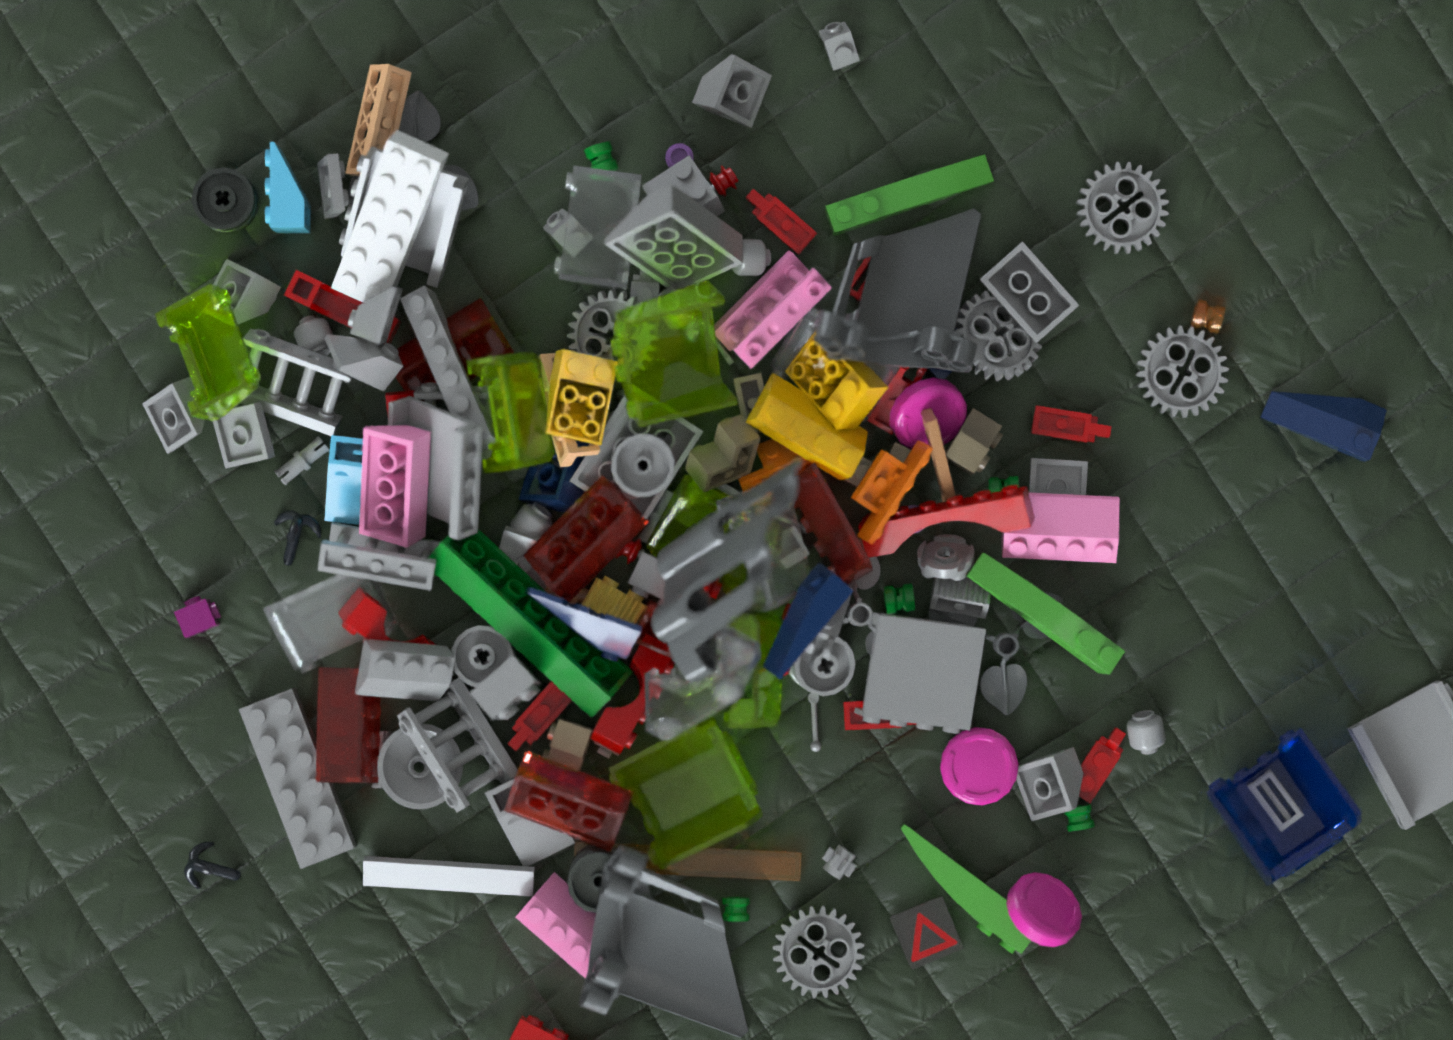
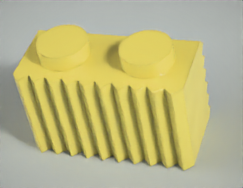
M604 576L602 580L596 578L581 605L594 610L596 613L608 614L636 624L646 608V605L642 603L644 597L632 592L630 589L625 594L617 589L619 583L607 576Z

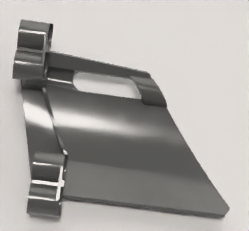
M973 208L913 229L884 237L883 235L855 243L849 257L833 313L825 312V310L820 312L814 335V341L828 352L827 357L834 360L850 359L887 366L939 368L957 372L971 371L978 343L976 344L972 340L962 337L961 333L954 332L980 225L981 214ZM871 257L859 308L852 313L846 314V306L857 262Z
M620 846L610 860L604 864L602 884L592 932L588 972L579 1005L606 1015L614 998H618L619 994L742 1038L748 1032V1027L735 980L718 900L645 869L646 859H649L648 855ZM651 884L700 902L704 918L654 900L650 895L649 885Z

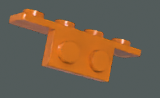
M770 439L758 444L757 454L763 468L739 478L738 481L745 494L798 457L802 459L803 463L796 471V475L811 472L817 466L777 441Z
M918 440L903 463L881 449L851 496L853 500L872 512L857 535L859 538L873 544L883 534L884 526L888 519L896 513L902 497L914 485L916 475L928 463L930 453L933 450L930 445Z

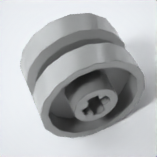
M637 434L626 438L618 445L612 457L611 471L615 482L624 492L636 497H648L661 492L669 484L674 474V459L670 448L661 439L653 435ZM640 460L648 463L646 471H640L637 468Z
M478 625L466 629L457 637L452 647V654L455 656L453 668L463 682L477 687L512 655L515 656V649L506 638L495 631L493 626ZM481 651L489 653L486 662L479 659Z
M817 637V643L812 654L806 652L805 649L791 666L789 675L794 682L814 695H833L844 689L852 679L855 669L854 653L849 645L838 637L837 642L833 644L829 659L823 658V649L828 640Z

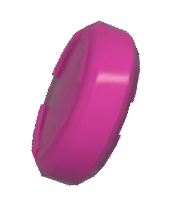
M938 378L920 380L907 387L896 398L890 411V426L899 442L908 449L912 450L918 440L928 444L921 417L922 410L932 409L938 422L943 445L950 442L961 429L967 417V404L958 388L949 381Z
M974 727L970 728V730L960 731L959 734L948 741L941 754L940 772L945 786L953 796L967 804L986 805L997 802L1009 793L1017 779L1018 760L1015 749L1006 737L992 729Z
M1033 872L1023 875L1009 890L1006 901L1009 916L1016 928L1028 939L1043 946L1056 947L1066 944L1080 929L1082 920L1080 904L1073 892L1062 881L1048 874Z

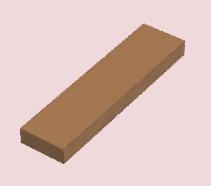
M929 408L922 410L921 417L928 445L933 448L931 457L942 501L946 502L948 498L956 495L938 422L932 409Z

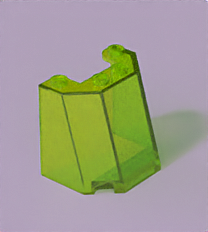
M708 280L616 312L613 327L615 339H611L613 354L618 359V365L615 366V375L617 381L621 382L627 400L626 410L630 419L633 418L639 427L737 405V398L727 388L721 378L712 313L713 306L724 304V297Z
M712 715L608 768L610 780L616 789L620 788L624 792L630 789L633 805L640 809L647 832L653 834L655 840L650 844L649 856L652 862L659 866L660 870L751 826L763 817L762 809L755 798V795L758 794L757 785L731 735L727 731L721 732Z

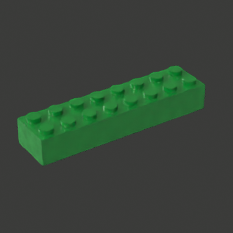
M479 529L477 533L459 540L448 535L429 555L428 559L436 560L434 574L442 579L455 594L468 603L477 614L481 615L493 626L496 632L506 638L518 652L522 653L532 662L540 672L545 674L559 690L570 697L591 718L611 699L632 674L633 671L619 658L617 662L601 657L603 651L592 647L525 593L527 588L547 592Z

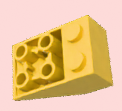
M814 332L785 372L837 430L857 429L887 390L888 386L864 362L828 358V352L814 341Z
M565 349L555 352L549 386L546 434L601 446L618 365L617 361Z

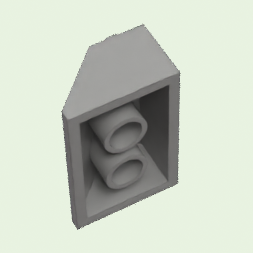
M1023 242L980 279L1035 343L1040 341L1079 306Z
M364 639L355 694L438 701L451 684L455 656L447 646Z

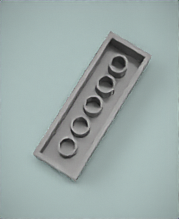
M296 688L239 709L300 869L357 847Z

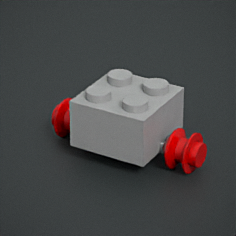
M689 155L642 185L646 195L672 183L715 216H718L725 210L716 192L726 197V189L732 187L736 190L735 183L739 180L730 167L725 170L721 165V173L718 175L710 172V184Z
M627 533L626 537L620 535L613 549L614 552H617L616 559L623 555L627 557V564H630L636 560L637 556L639 558L628 582L633 585L631 591L645 598L652 594L659 598L657 603L662 604L664 602L665 580L658 571L657 558L644 553V549L640 551L642 547L640 538L633 542L629 540V533ZM720 576L702 587L714 599L717 598L723 585L718 582Z

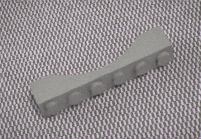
M423 286L400 298L450 413L483 426L482 452L501 443L494 424L475 392L460 361L451 338L446 316L436 293Z

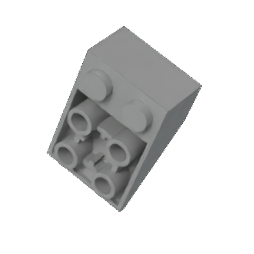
M512 655L473 689L470 695L491 719L509 720L520 710L517 705L521 701L529 702L541 691L538 687L542 682L516 656Z
M538 767L485 792L500 825L523 866L536 863L575 843Z

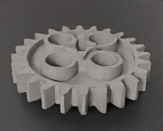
M1116 162L1113 171L1108 165H1105L1104 175L1096 170L1093 173L1096 181L1089 178L1085 181L1090 189L1081 188L1079 191L1085 196V199H1079L1076 203L1084 207L1083 210L1076 213L1077 216H1085V220L1079 226H1088L1089 230L1085 236L1088 237L1094 234L1096 236L1093 242L1094 245L1103 241L1104 251L1110 245L1114 246V254H1117L1121 247H1124L1126 254H1129L1132 245H1134L1137 251H1140L1142 249L1141 241L1149 246L1152 243L1149 235L1159 237L1160 233L1156 227L1164 228L1166 225L1160 220V217L1169 215V212L1161 209L1162 206L1169 203V200L1160 199V196L1166 190H1157L1156 186L1159 184L1160 179L1152 182L1149 180L1152 171L1147 172L1145 175L1141 174L1142 165H1139L1135 171L1132 170L1131 162L1126 164L1125 169H1121L1120 163ZM1119 182H1129L1132 186V193L1130 195L1121 194L1118 190ZM1138 192L1143 193L1140 199L1126 209L1128 214L1121 212L1107 224L1102 223L1105 217L1119 207L1117 202L1124 204ZM1104 198L1109 202L1110 209L1108 212H1100L1096 208L1095 203L1097 199ZM1137 204L1148 206V217L1141 218L1136 214L1135 207ZM1115 221H1123L1127 226L1126 234H1116L1113 230V223Z
M615 289L609 291L608 297L604 291L598 292V299L591 295L588 296L589 304L581 302L579 306L583 312H573L572 315L577 321L568 323L575 331L567 334L568 338L575 339V343L568 346L569 349H577L578 353L618 362L614 382L617 381L618 374L620 379L624 381L628 379V372L633 377L638 375L637 367L641 370L646 369L647 365L644 360L651 361L654 358L649 353V350L658 349V346L651 341L659 337V334L651 332V329L658 324L655 322L649 323L648 320L653 315V312L646 314L643 312L646 303L637 306L636 295L627 300V291H622L617 297ZM600 311L607 314V325H602L599 322L598 314ZM626 319L633 321L635 325L633 333H629L625 329L624 323ZM590 327H593L594 329L603 333H608L614 330L613 333L615 336L636 340V344H633L624 339H617L615 341H612L613 338L611 335L593 333L590 331ZM593 338L601 342L602 348L600 352L592 349L591 342ZM619 346H623L627 349V360H623L619 357Z
M984 291L980 297L975 294L970 301L967 300L962 305L963 309L959 310L955 326L957 329L954 332L957 331L961 333L962 337L972 340L976 344L978 343L973 365L976 366L974 374L977 375L983 370L985 379L994 374L996 381H999L1003 375L1008 381L1014 374L1019 377L1024 370L1027 371L1032 366L1031 362H1034L1039 357L1036 352L1042 346L1035 343L993 294L990 296L987 291ZM997 313L1004 317L1005 322L997 317ZM974 325L980 327L983 334L978 333ZM1011 337L1017 339L1020 346L1014 344ZM989 349L997 354V358L990 354Z
M1178 326L1176 334L1170 328H1167L1166 338L1157 333L1156 339L1158 343L1149 340L1147 345L1151 350H1141L1140 353L1146 359L1136 363L1143 367V371L1136 373V376L1144 378V382L1140 383L1138 388H1147L1148 391L1143 395V398L1152 396L1154 399L1150 406L1153 407L1158 403L1161 404V414L1169 408L1171 409V417H1175L1178 410L1181 411L1183 418L1187 417L1188 410H1191L1192 414L1197 416L1199 415V406L1204 411L1209 410L1207 401L1214 404L1218 402L1214 393H1224V390L1219 387V383L1228 382V379L1222 377L1221 373L1228 371L1229 368L1221 366L1220 363L1226 360L1227 357H1218L1217 353L1222 347L1217 346L1213 348L1211 346L1214 337L1205 341L1203 339L1205 331L1202 330L1196 336L1194 335V327H1190L1187 333H1184L1182 326ZM1176 345L1182 349L1183 356L1181 360L1176 361L1170 357L1169 349L1171 346ZM1193 349L1195 353L1185 370L1189 375L1180 379L1175 393L1171 395L1170 389L1179 375L1176 368H1180L1185 364L1190 350ZM1197 358H1202L1208 363L1206 373H1199L1194 368ZM1159 371H1166L1170 375V383L1167 386H1162L1157 382L1156 375ZM1185 383H1189L1195 388L1196 393L1192 399L1185 398L1182 394L1181 389Z
M824 905L821 906L819 913H815L813 906H810L809 914L807 915L799 909L800 918L796 919L789 915L791 925L788 926L782 923L781 927L785 931L784 935H775L781 941V944L773 945L774 950L780 951L779 955L773 957V961L782 962L776 968V971L786 972L782 981L787 982L791 979L793 981L791 990L801 986L802 996L806 994L807 990H811L813 998H816L818 991H822L823 996L827 998L829 989H832L838 995L837 986L841 984L844 988L848 989L846 979H857L852 972L853 969L862 970V966L856 963V960L865 958L864 954L857 952V949L864 947V943L855 941L861 933L860 931L852 933L851 930L855 923L845 924L847 916L845 913L837 918L836 908H833L829 914H826ZM817 924L823 928V935L819 939H811L808 936L807 931L811 925ZM798 936H802L816 948L823 945L824 953L837 961L840 966L838 968L834 967L822 956H818L816 959L813 958V950L798 941ZM836 941H841L846 945V951L841 956H835L830 951L831 945ZM795 948H803L807 952V957L802 962H795L791 959V952ZM820 964H824L830 969L829 975L824 979L816 978L814 975L815 967Z

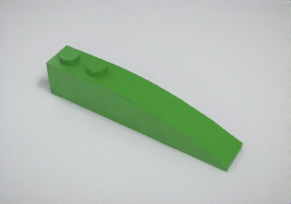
M981 155L825 206V212L833 235L836 236L994 182L986 156Z
M983 552L966 575L1098 674L1110 675L1125 653L1122 648L1062 604Z
M903 823L900 828L915 853L954 901L979 922L976 927L989 937L994 933L1002 940L999 944L1013 954L1017 950L1022 954L1032 940L1028 939L1016 928L1008 913L1007 900Z

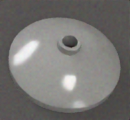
M420 724L429 739L443 731L433 725ZM401 728L395 731L383 744L377 761L378 778L384 791L398 804L412 809H427L445 801V793L409 735L403 733ZM453 738L436 748L444 763L461 753ZM416 762H420L424 766V770L421 773L414 771L413 766ZM463 766L451 772L458 785L462 777Z

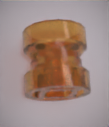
M1198 299L1193 310L1190 326L1195 328L1205 327L1209 332L1218 334L1226 307L1220 305L1213 307L1208 305L1207 301Z

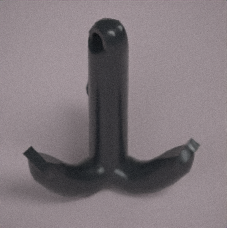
M295 510L282 512L274 521L275 526H278L282 522L292 520L286 535L287 545L283 556V563L287 566L292 565L295 559L303 524L309 525L316 533L317 538H321V527L317 520L309 514H299Z
M202 842L193 847L189 852L184 875L190 885L196 889H200L201 885L194 874V870L205 875L212 874L234 881L239 880L241 877L240 871L198 859L202 852L215 845L214 842Z

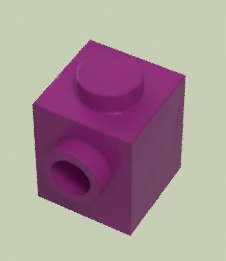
M200 596L185 601L186 607L174 611L184 638H190L220 625L218 618H221V613L216 602L211 603L210 599L202 600Z

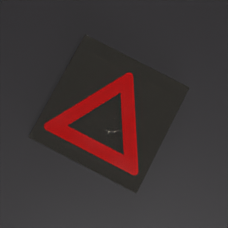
M942 895L890 916L911 970L964 949Z

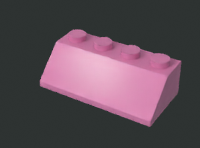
M408 425L368 426L364 428L359 534L406 548L426 537L430 431Z
M1029 493L1035 515L1031 528L1002 532L1001 535L1002 558L1116 563L1119 541L1120 499L1119 497Z
M554 872L517 914L516 918L586 978L596 913L585 911L579 907L569 894L568 883Z

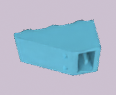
M270 142V149L265 150V165L270 170V178H265V194L269 195L270 206L265 207V222L269 223L270 228L276 233H311V205L282 150L275 142Z
M331 435L325 521L360 524L363 439Z

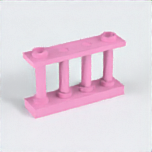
M789 250L709 330L729 351L733 350L752 368L832 287L814 268L809 271L794 253Z

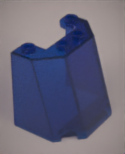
M1293 729L1286 732L1279 738L1281 743L1278 745L1276 752L1272 754L1268 751L1256 760L1258 764L1249 770L1247 767H1244L1233 775V781L1231 779L1224 780L1222 777L1215 780L1208 786L1210 790L1206 792L1208 800L1267 886L1283 876L1286 878L1338 844L1344 839L1343 836L1362 822L1361 810L1302 729L1296 732ZM1268 769H1271L1304 814V816L1282 832L1247 787L1249 783L1263 775ZM1269 778L1266 779V784L1291 817L1295 815ZM1258 785L1256 787L1280 821L1284 823L1286 820L1263 788Z

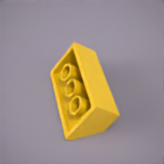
M775 373L771 374L746 420L747 424L838 480L851 478L865 453L868 431L860 426L857 429L837 430L802 390Z

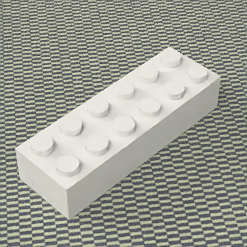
M396 130L387 140L333 281L332 289L364 303L390 287H397L449 153L401 131Z

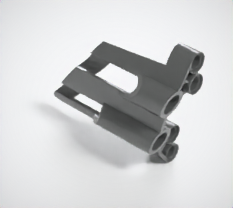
M800 457L715 513H709L698 520L683 535L662 548L658 553L657 568L665 580L664 602L653 611L652 626L658 638L668 642L671 656L684 678L690 683H698L716 671L718 648L715 647L714 634L756 602V587L767 578L773 563L771 546L764 541L770 521L785 512L793 504L797 496L798 477L796 471L803 463ZM769 493H773L774 502L771 506L729 534L724 535L723 524ZM741 561H744L748 566L749 573L746 584L713 605L709 594L702 587Z

